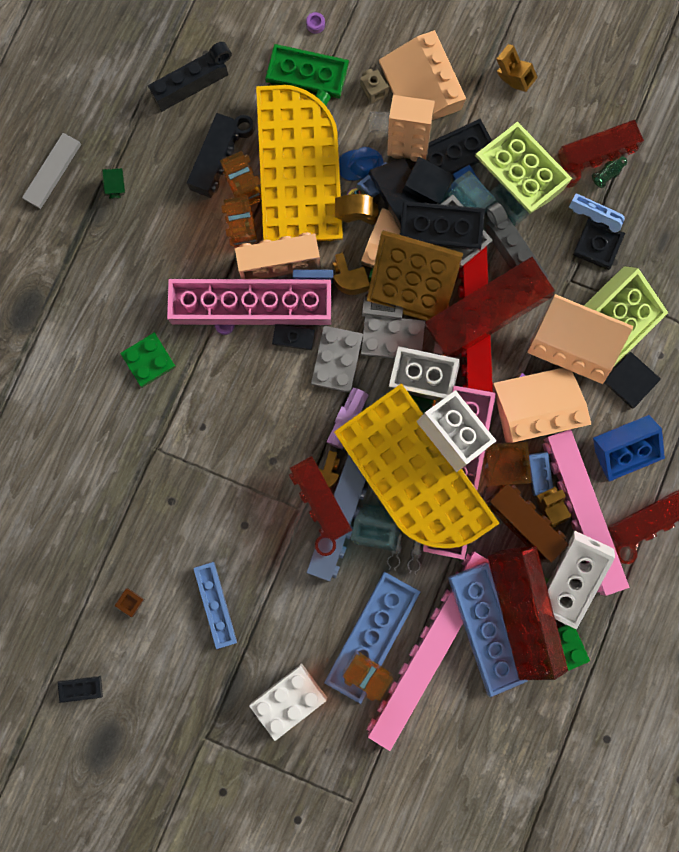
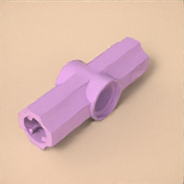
M353 387L344 407H341L336 417V424L327 440L328 444L343 450L344 446L334 431L361 413L369 396L367 393Z

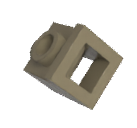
M372 69L366 70L360 78V86L369 102L373 104L388 96L389 86L385 83L378 69L375 71Z

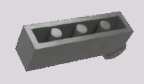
M496 202L486 208V214L490 221L486 223L484 230L493 240L492 242L526 293H530L544 284L549 276L511 220L507 217L502 205Z

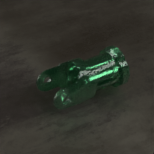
M620 157L617 160L608 161L599 172H594L591 176L595 185L604 188L609 180L618 177L622 168L627 164V158Z

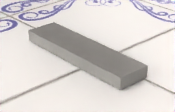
M62 133L23 195V200L39 209L43 207L80 148L81 143Z

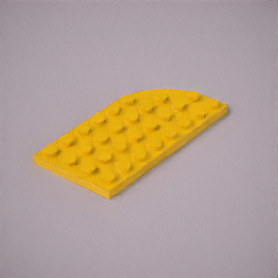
M291 85L256 86L263 240L276 241L284 236H290L291 238L299 237L302 233L316 234L317 241L343 240L342 220L335 217V198L340 197L341 192L338 133L333 116L320 99L302 88Z
M401 383L342 425L334 433L398 528L404 534L421 544L436 548H455L467 545L500 523L464 471L460 469L456 472L416 421L423 413Z

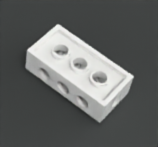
M574 531L568 542L569 545L565 548L538 600L537 611L577 629L615 559V551L601 542ZM586 560L589 561V563L584 564L581 563V561Z

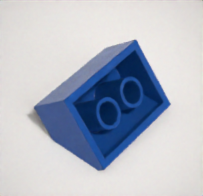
M650 415L593 438L596 456L608 481L665 459L662 428Z

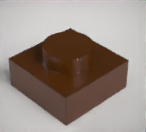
M126 588L115 604V607L132 618L145 599L129 588Z

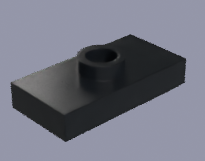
M275 324L272 345L312 351L315 330Z
M101 676L58 681L59 703L102 698Z

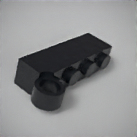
M225 42L214 44L208 53L148 85L151 95L161 112L228 76L225 62L231 58L232 53Z
M216 113L187 180L189 190L212 198L213 193L218 191L219 179L221 175L225 174L227 169L223 167L227 165L228 158H231L234 153L235 141H238L240 137L248 138L254 133V124L251 117L239 115L234 120L228 116ZM241 123L250 124L247 130L238 129Z

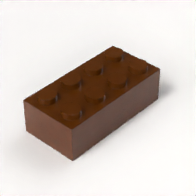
M509 484L501 486L485 503L542 562L552 563L569 545L565 541L567 537L560 530L555 531L550 526L551 521L543 514L540 516L535 511V505L528 499L525 501L520 496L521 492L513 484L511 486Z

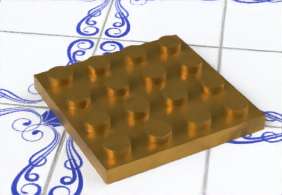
M383 230L379 240L367 301L389 307L393 306L388 304L401 306L405 315L443 325L463 253Z

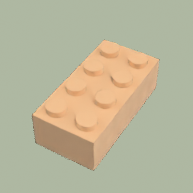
M393 95L388 127V156L395 159L404 157L415 162L418 157L426 160L435 101Z
M302 233L299 237L293 238L284 236L276 241L262 240L259 244L251 245L250 243H245L235 248L241 279H267L293 274V270L321 269L316 234Z

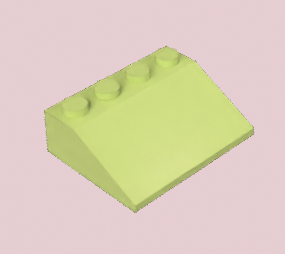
M518 122L475 155L530 214L554 199L572 180L567 172Z
M626 266L617 272L584 305L633 326L615 365L668 314V311L639 268Z

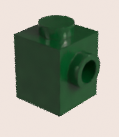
M102 169L101 176L104 196H109V199H120L121 195L125 194L123 169Z

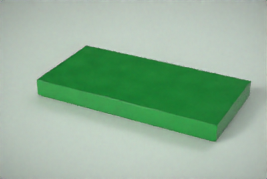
M274 44L265 81L266 83L299 87L312 93L323 90L330 97L341 98L349 60Z

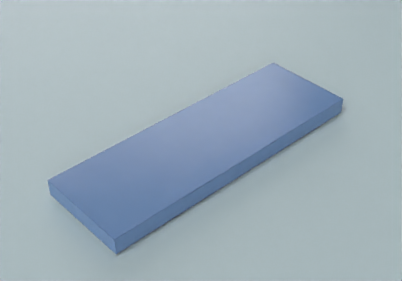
M485 562L448 577L487 695L492 697L527 682L528 680L489 564Z
M383 572L324 683L361 704L416 602L420 591ZM372 661L376 664L374 668L377 670L364 690L359 686L361 684L359 678L366 670L369 662Z

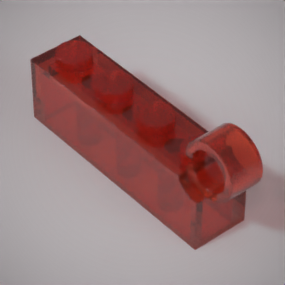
M632 120L561 146L557 154L561 165L566 172H572L576 177L566 187H574L581 178V172L587 167L595 168L606 160L614 161L625 153L630 155L637 152L644 139L636 121Z
M311 456L290 467L292 473L289 476L294 486L299 484L302 490L299 492V495L304 504L308 502L312 508L309 513L313 521H319L322 527L319 529L321 536L315 542V549L320 555L329 556L336 549L335 540L353 530ZM328 538L332 541L333 548L330 552L324 553L320 551L318 545L321 539Z
M679 490L608 527L618 544L615 549L621 564H631L636 560L638 542L643 539L649 541L658 536L656 534L658 531L663 529L665 532L675 527L674 523L679 521ZM623 547H627L631 553L630 558L626 561L620 557V550Z

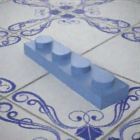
M215 562L193 568L216 649L237 643Z

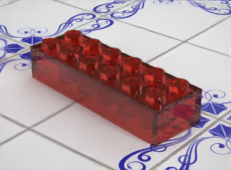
M530 257L425 322V325L442 354L453 358L551 299L555 290L534 258Z
M537 547L505 549L487 556L519 680H556L568 672V667Z

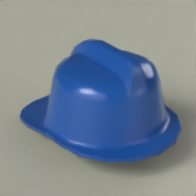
M361 147L348 151L339 158V172L346 180H361L369 175L368 173L371 169L381 166L384 161L378 151L370 147Z

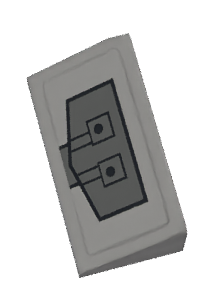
M364 296L362 316L372 315L402 319L403 307L386 303L393 306L389 307L369 302L367 297Z

